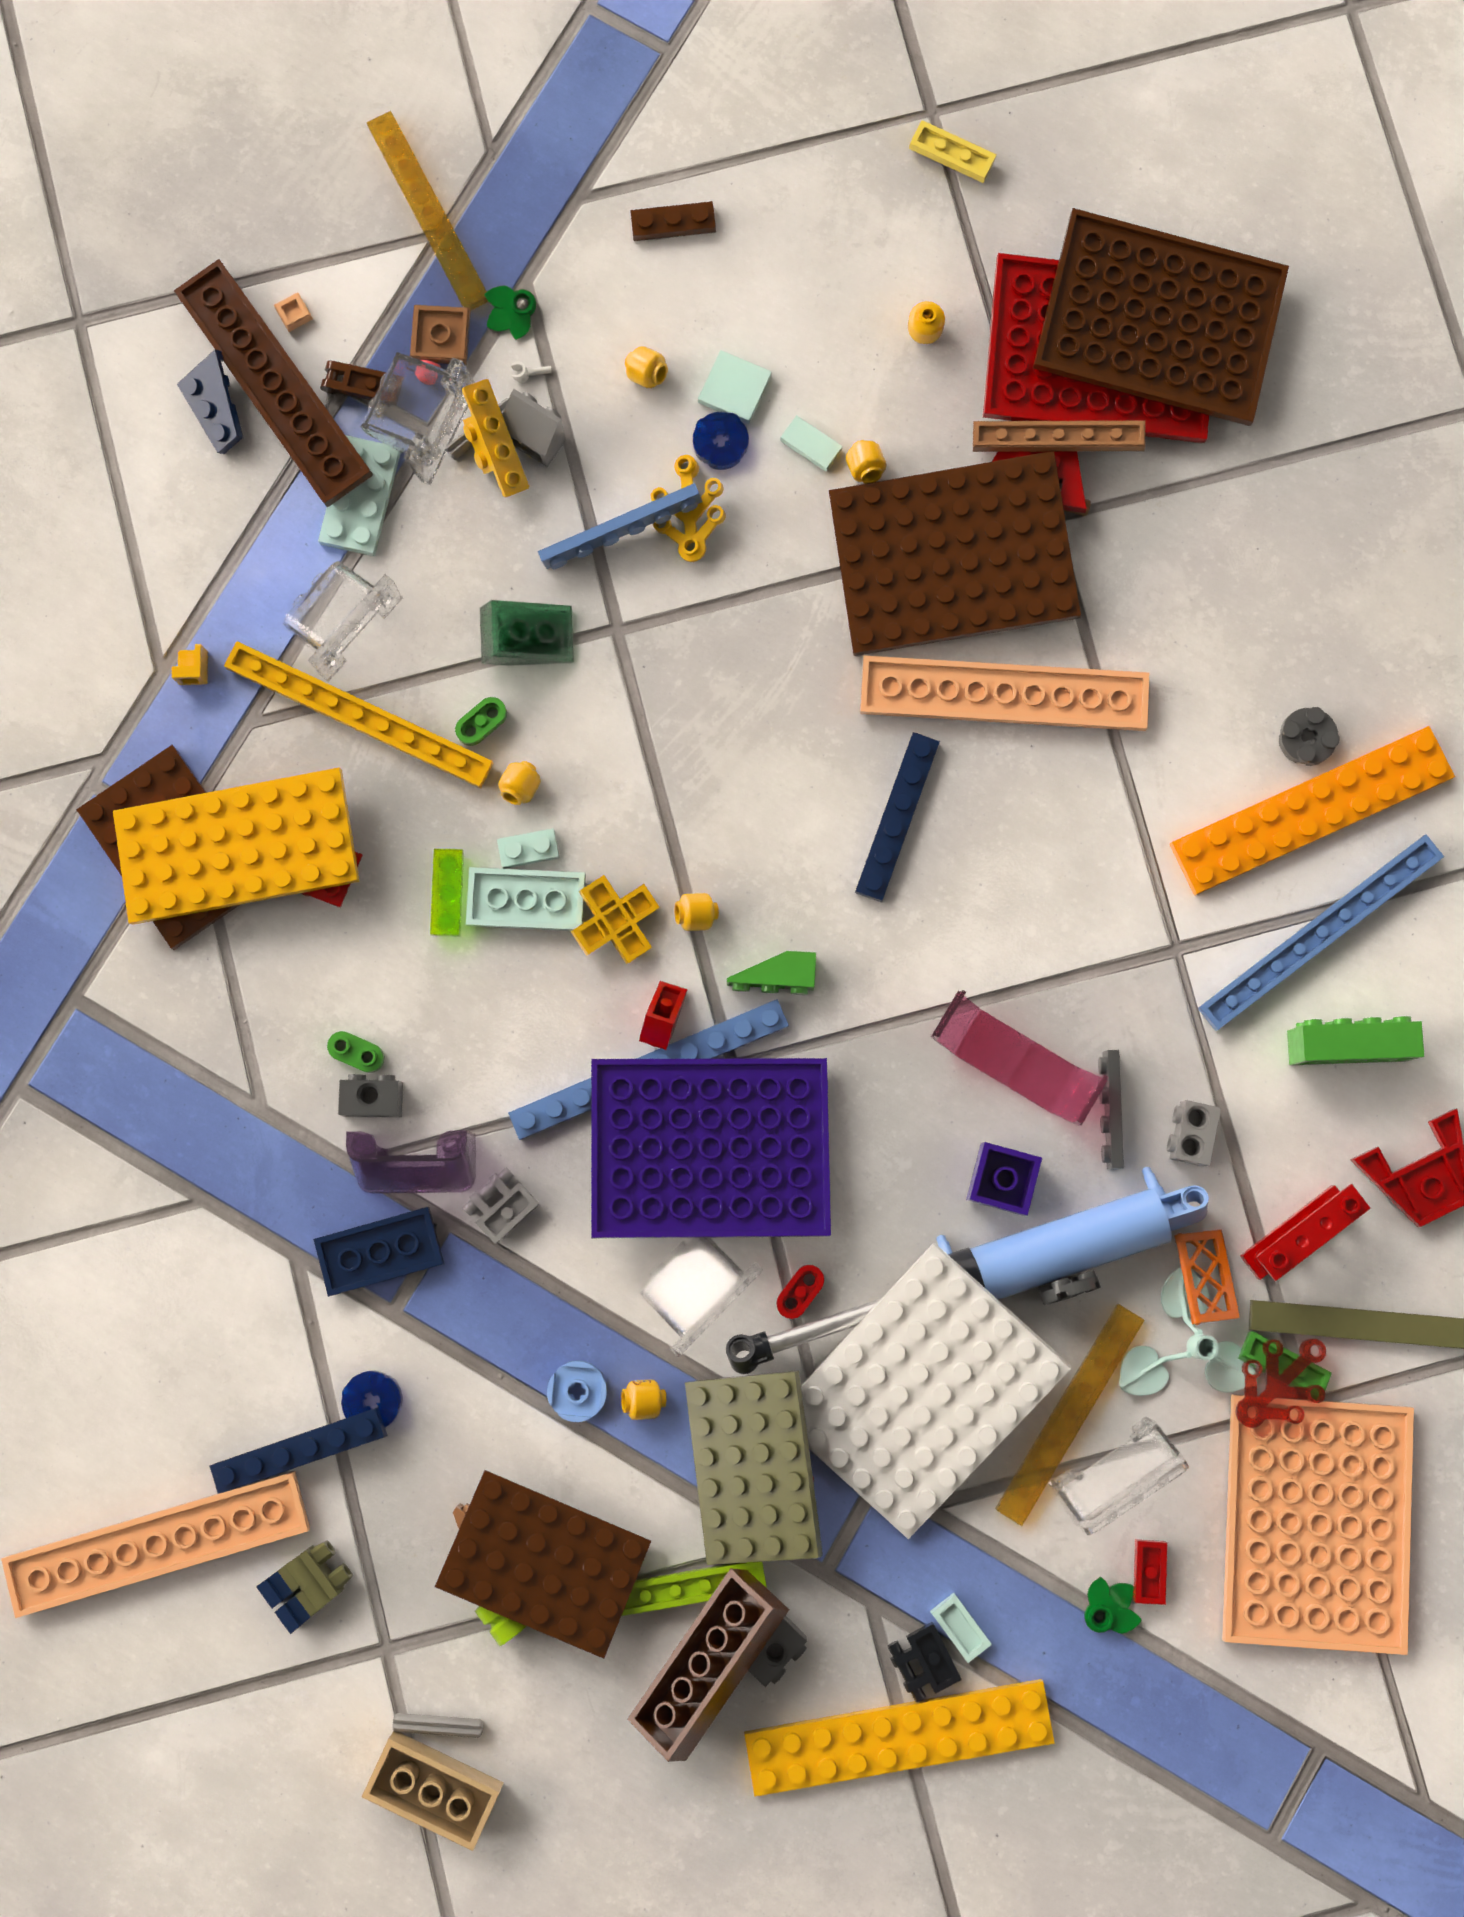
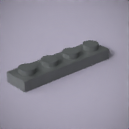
M1106 1050L1102 1052L1103 1057L1098 1059V1071L1100 1075H1103L1104 1086H1100L1099 1100L1100 1104H1104L1105 1116L1100 1118L1101 1133H1105L1106 1145H1102L1101 1157L1102 1162L1107 1163V1169L1124 1168L1120 1055L1119 1050Z

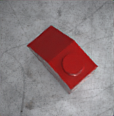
M663 981L659 982L645 1015L639 1038L640 1042L667 1050L688 989Z

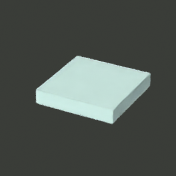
M720 350L698 397V403L749 424L771 378L772 371Z

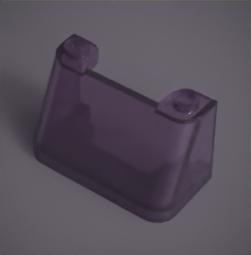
M467 1130L443 1133L437 1141L436 1155H388V1149L378 1146L373 1134L361 1131L346 1132L347 1154L357 1184L365 1192L453 1193L468 1191L475 1183L476 1133Z

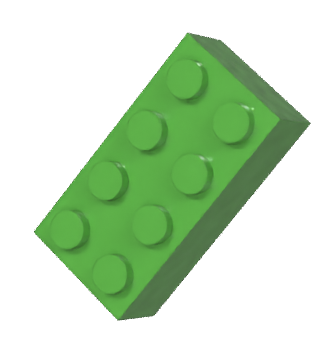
M1411 1016L1393 1017V1019L1384 1020L1383 1022L1381 1017L1363 1018L1361 1021H1354V1023H1352V1018H1341L1325 1022V1024H1322V1019L1304 1020L1302 1023H1296V1028L1287 1030L1289 1065L1406 1062L1424 1057L1422 1021L1411 1022Z

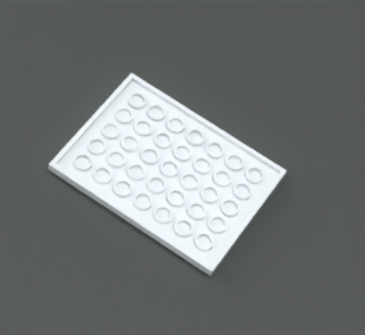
M933 1243L801 1385L809 1449L909 1539L1071 1370V1365L936 1243Z

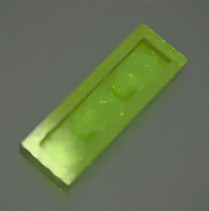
M434 849L431 936L461 937L463 849Z

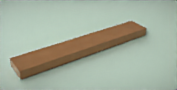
M973 421V452L1145 451V421Z

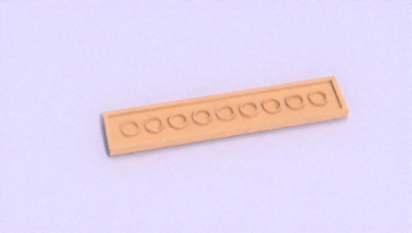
M864 656L860 714L1146 731L1148 726L1149 673Z
M293 1471L1 1558L14 1615L15 1618L308 1532L310 1526L296 1472Z

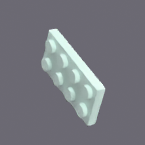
M345 435L368 466L373 476L326 508L318 542L320 545L375 556L401 449L398 446Z
M469 867L466 925L572 931L583 924L584 899L579 891L585 887L586 874L585 872Z

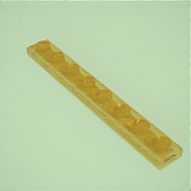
M389 111L366 122L373 139L462 307L470 308L471 311L487 303L488 301L484 296L487 291L392 112Z
M1120 1304L1115 1306L995 1507L998 1512L1023 1526L1145 1321L1144 1319Z

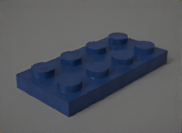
M430 1207L313 1239L328 1297L444 1264Z

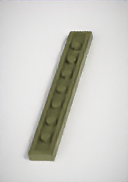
M1250 1300L1249 1330L1464 1349V1318Z

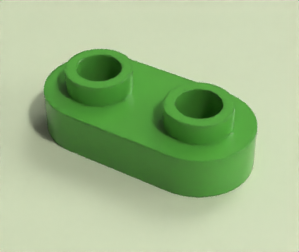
M496 697L485 698L460 718L455 726V732L460 742L467 746L477 745L502 725L507 717L504 703ZM490 710L498 711L497 716L494 718L488 717V713ZM469 728L476 729V733L473 736L466 735V731Z
M339 1031L334 1033L327 1043V1050L334 1059L361 1071L373 1073L378 1071L384 1064L385 1056L379 1046L348 1032ZM343 1040L346 1042V1048L343 1051H339L337 1044ZM367 1052H371L373 1055V1059L369 1063H365L363 1060Z

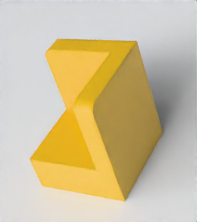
M195 644V650H180L178 652V666H172V679L179 685L208 684V651L202 644Z

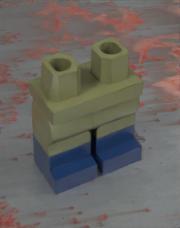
M328 1540L315 1547L312 1545L256 1586L272 1609L300 1588L301 1591L274 1612L290 1634L345 1589L343 1586L353 1576L350 1569L344 1563L333 1572L327 1565L326 1561L336 1554L335 1549Z

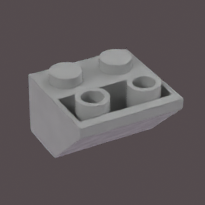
M513 389L502 415L512 442L516 448L548 467L566 441L561 415L551 407L545 409L537 404V400L527 392L520 393Z

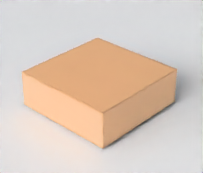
M298 292L274 305L288 332L313 320Z

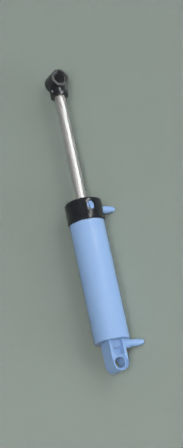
M1145 1167L1142 1169V1173L1148 1187L1147 1190L973 1248L952 1252L950 1244L944 1235H939L936 1240L938 1246L999 1300L1170 1243L1172 1240L1171 1231L1198 1223L1206 1217L1209 1197L1204 1188L1196 1185L1165 1194L1151 1168ZM1194 1201L1198 1202L1201 1205L1194 1207L1189 1205L1188 1203ZM881 1299L767 1336L765 1331L752 1336L736 1335L726 1345V1354L730 1365L737 1373L748 1374L754 1371L759 1364L774 1360V1353L857 1326ZM741 1351H749V1354L744 1358L736 1357Z

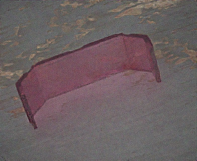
M958 990L930 1037L949 1050L950 1053L1009 1087L1044 1110L1077 1126H1081L1106 1085L1108 1076H1098L1071 1064L981 1010L964 996L966 991Z

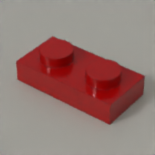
M1135 1539L1133 1601L1135 1603L1166 1605L1168 1544L1166 1541Z

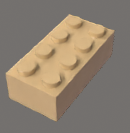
M393 1731L387 1740L362 1798L473 1851L504 1782L411 1737Z

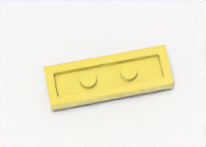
M921 120L909 145L910 150L981 183H984L997 155Z

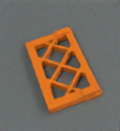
M1222 1229L1174 1235L1192 1325L1240 1318ZM1208 1240H1213L1216 1256L1204 1247ZM1189 1242L1196 1247V1250L1190 1259L1188 1257L1186 1243ZM1200 1252L1212 1260L1206 1272L1194 1263ZM1216 1265H1218L1222 1285L1210 1276ZM1191 1268L1203 1277L1197 1288L1194 1287ZM1207 1281L1218 1290L1212 1302L1200 1293ZM1222 1295L1225 1298L1227 1311H1222L1216 1306ZM1197 1298L1208 1306L1205 1314H1200Z

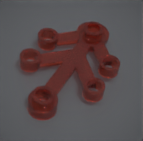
M1276 1339L1267 1340L1263 1344V1352L1266 1355L1265 1390L1257 1396V1377L1262 1373L1261 1363L1257 1360H1246L1242 1364V1372L1245 1375L1244 1398L1236 1406V1417L1242 1425L1250 1428L1260 1426L1265 1419L1286 1420L1291 1424H1299L1304 1419V1411L1301 1407L1290 1405L1285 1409L1266 1406L1275 1398L1305 1399L1311 1403L1322 1402L1326 1394L1320 1385H1309L1308 1387H1290L1288 1385L1310 1363L1321 1362L1326 1356V1347L1318 1339L1304 1340L1299 1347L1300 1356L1279 1375V1356L1283 1353V1345ZM1271 1343H1274L1277 1346V1352L1275 1354H1272L1269 1351V1345ZM1313 1345H1316L1319 1349V1354L1316 1357L1311 1354V1347ZM1250 1363L1256 1366V1372L1253 1375L1248 1372V1365ZM1314 1388L1319 1392V1397L1316 1400L1311 1397V1391ZM1251 1406L1256 1409V1415L1253 1418H1250L1247 1413L1248 1408ZM1292 1409L1298 1412L1296 1420L1290 1418V1411Z

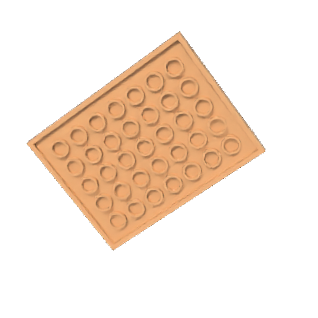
M1231 1394L1222 1636L1224 1642L1408 1655L1413 1407Z

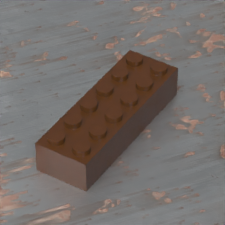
M730 1568L627 1720L668 1762L686 1761L790 1609L748 1570Z

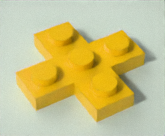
M605 875L579 891L594 914L592 918L571 931L586 956L610 940L626 964L652 948L636 924L660 908L645 884H642L620 899Z

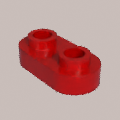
M814 1265L800 1267L781 1291L776 1305L782 1316L789 1319L801 1316L822 1289L824 1275L818 1267ZM806 1274L814 1276L815 1281L812 1285L804 1283L803 1278ZM788 1298L796 1299L797 1305L794 1309L786 1307L785 1302Z

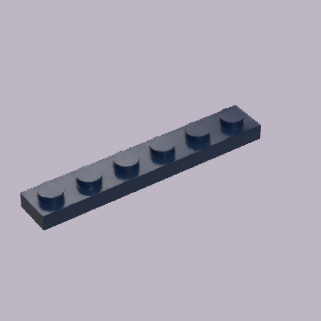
M915 732L912 733L855 890L856 894L882 903L940 741Z
M379 1407L214 1463L209 1465L217 1493L220 1494L370 1443L388 1435Z

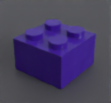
M982 1142L966 1200L1018 1215L1028 1216L1042 1157Z

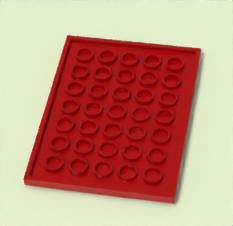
M998 253L996 257L983 418L1008 421H1145V437L1197 443L1206 442L1208 438L1209 415L1033 369L1059 260Z

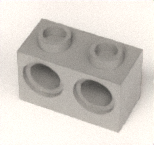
M1189 1100L1181 1101L1180 1106L1176 1105L1172 1117V1122L1176 1123L1174 1135L1170 1134L1167 1143V1151L1170 1152L1169 1159L1203 1167L1210 1166L1221 1108ZM1192 1110L1197 1111L1201 1116V1123L1197 1127L1193 1126L1189 1121V1114ZM1187 1139L1192 1140L1196 1146V1150L1191 1156L1186 1154L1183 1149V1144Z

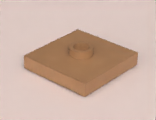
M414 305L410 348L411 362L428 360L440 364L467 365L470 308Z

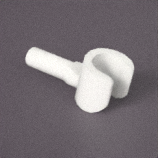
M520 361L511 364V368L514 371L523 370L518 375H512L518 383L526 382L529 376L552 373L551 366L526 368Z

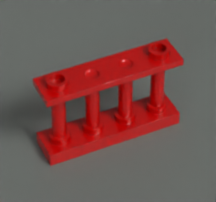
M1353 1184L1348 1185L1342 1191H1339L1335 1185H1331L1247 1249L1240 1257L1258 1280L1269 1274L1274 1281H1277L1370 1210L1371 1207Z

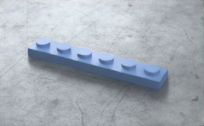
M694 483L537 552L546 569H557L566 565L567 560L574 557H586L593 552V549L602 545L605 547L617 543L620 537L627 534H639L650 524L655 522L656 524L664 523L670 520L673 514L680 511L683 513L692 511L702 502V499Z

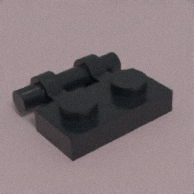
M933 1622L906 1635L911 1645L910 1648L903 1650L898 1640L887 1646L892 1655L890 1659L894 1667L899 1668L905 1680L903 1685L908 1693L911 1692L915 1702H920L926 1698L922 1687L930 1683L936 1694L962 1680ZM915 1658L918 1659L924 1671L919 1675H915L909 1661Z

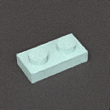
M554 828L497 839L503 869L559 858Z

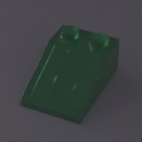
M490 600L480 607L482 664L512 666L574 662L572 606Z

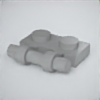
M507 1167L498 1175L495 1173L490 1177V1182L479 1193L475 1191L469 1197L471 1200L462 1207L470 1216L479 1208L484 1215L475 1223L494 1244L503 1239L540 1204L520 1182L512 1189L506 1185L514 1176ZM499 1191L503 1197L494 1206L490 1207L486 1201Z

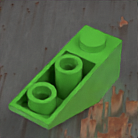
M785 951L728 977L727 986H732L733 991L748 992L750 987H760L763 993H779V989H790V994L808 995V990L813 991L815 985L816 952Z

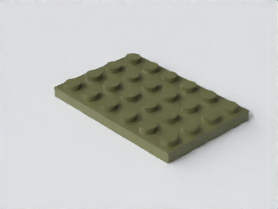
M799 1370L685 1382L707 1565L812 1559L823 1556Z

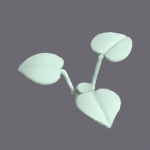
M1180 1267L1168 1277L1162 1288L1161 1304L1169 1317L1179 1318L1183 1316L1184 1322L1194 1332V1335L1187 1341V1351L1164 1356L1159 1359L1157 1352L1151 1347L1136 1346L1130 1349L1125 1354L1121 1363L1119 1379L1121 1390L1139 1396L1154 1394L1160 1391L1169 1379V1373L1162 1364L1168 1361L1191 1357L1210 1360L1205 1366V1377L1215 1390L1227 1393L1258 1385L1254 1367L1238 1359L1242 1349L1240 1346L1229 1341L1217 1343L1213 1337L1203 1335L1202 1329H1198L1194 1324L1192 1325L1189 1319L1191 1314L1182 1269ZM1191 1268L1194 1287L1197 1288L1201 1278ZM1204 1285L1200 1293L1210 1300L1207 1286ZM1197 1298L1199 1312L1203 1314L1208 1306Z

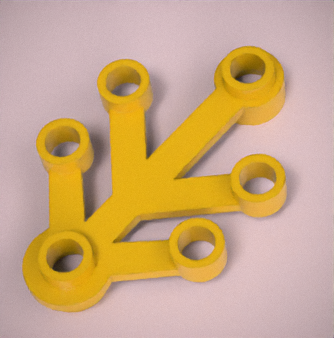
M682 455L675 462V471L681 477V489L693 484V478L699 472L697 461L690 455ZM689 462L686 469H681L683 463ZM710 478L706 481L705 492L701 496L702 502L694 510L686 513L680 511L673 514L684 523L685 534L673 527L670 520L666 521V525L663 528H659V524H656V522L653 523V527L659 533L666 534L679 544L678 552L685 561L696 562L704 556L706 552L705 540L716 526L723 523L726 518L725 511L720 506L713 505L707 511V521L697 531L696 522L712 501L723 493V484L717 478ZM713 484H718L717 490L711 492V486ZM661 487L655 488L651 493V500H656L657 496L661 493H664V496H666L668 492ZM720 511V516L717 519H712L713 513ZM691 543H695V548L692 551H688L687 547Z

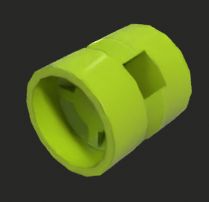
M480 1606L475 1610V1613L484 1625H491L490 1634L499 1646L507 1643L527 1627Z

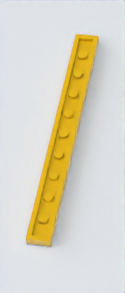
M236 641L224 664V667L229 671L478 788H482L494 764L490 759Z

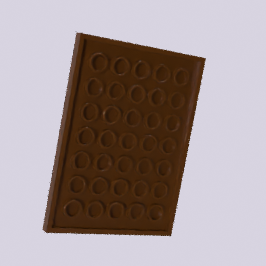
M1072 208L1033 369L1251 426L1255 418L1289 266Z
M1054 451L829 490L854 656L1081 618Z

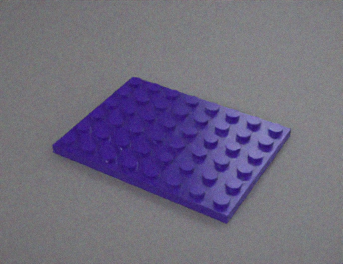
M827 1058L591 1059V1239L831 1236Z

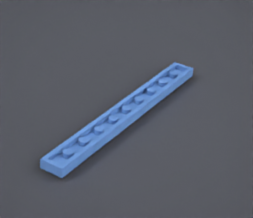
M1427 834L1423 835L1198 1007V1010L1215 1031L1219 1030L1444 858V855Z
M776 999L669 1044L667 1050L660 1048L636 1059H713L787 1028L789 1025L779 1001ZM591 1078L508 1112L519 1140L591 1111Z

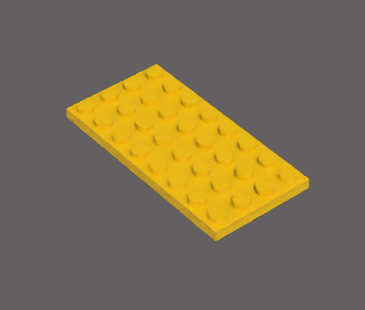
M339 767L113 811L128 923L131 925L360 882L343 773Z

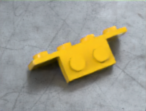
M484 379L463 387L462 392L472 415L463 420V430L467 440L473 445L475 451L474 459L477 466L482 469L483 474L494 471L503 497H509L529 489V483L489 380Z

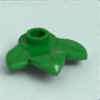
M504 285L494 287L484 294L487 301L495 307L488 317V329L497 332L510 329V333L515 340L522 338L528 333L531 327L530 316L536 310V299L531 292L524 289L514 291ZM520 300H524L528 303V306L525 309H520L517 303Z
M1102 1577L1093 1581L1087 1592L1089 1605L1084 1612L1086 1625L1092 1631L1098 1633L1111 1629L1122 1634L1136 1628L1142 1619L1135 1612L1128 1609L1133 1598V1585L1117 1583L1109 1587ZM1097 1611L1104 1613V1618L1101 1621L1094 1620V1614Z

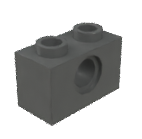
M349 1074L348 1080L339 1081L338 1115L345 1117H402L403 1082L396 1081L395 1075H378L377 1080H366V1075ZM370 1088H375L378 1097L375 1102L368 1104L364 1098L365 1092Z
M785 1616L748 1671L764 1687L770 1682L773 1684L777 1683L786 1672L784 1666L791 1659L794 1661L799 1659L807 1649L804 1645L807 1642L806 1635ZM769 1645H781L784 1649L783 1653L779 1657L769 1656L766 1652Z

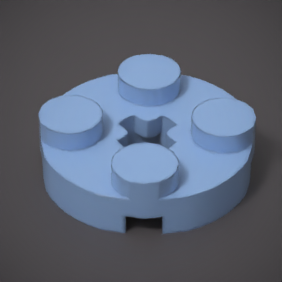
M571 1361L559 1367L551 1376L547 1386V1398L551 1407L562 1419L570 1422H583L596 1415L605 1404L607 1383L602 1372L591 1363ZM575 1383H581V1388L586 1390V1394L581 1395L579 1400L574 1399V1394L569 1393V1388L574 1387Z

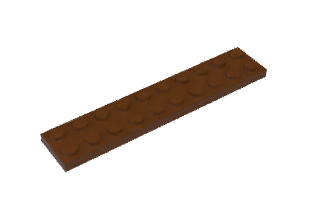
M220 259L174 290L214 349L222 351L226 366L327 508L373 476L368 466Z

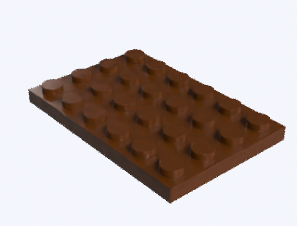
M170 745L76 810L122 876L113 816L114 810L207 792L175 746ZM239 905L156 920L153 923L170 948L176 950Z
M484 1470L434 1587L604 1659L651 1540Z

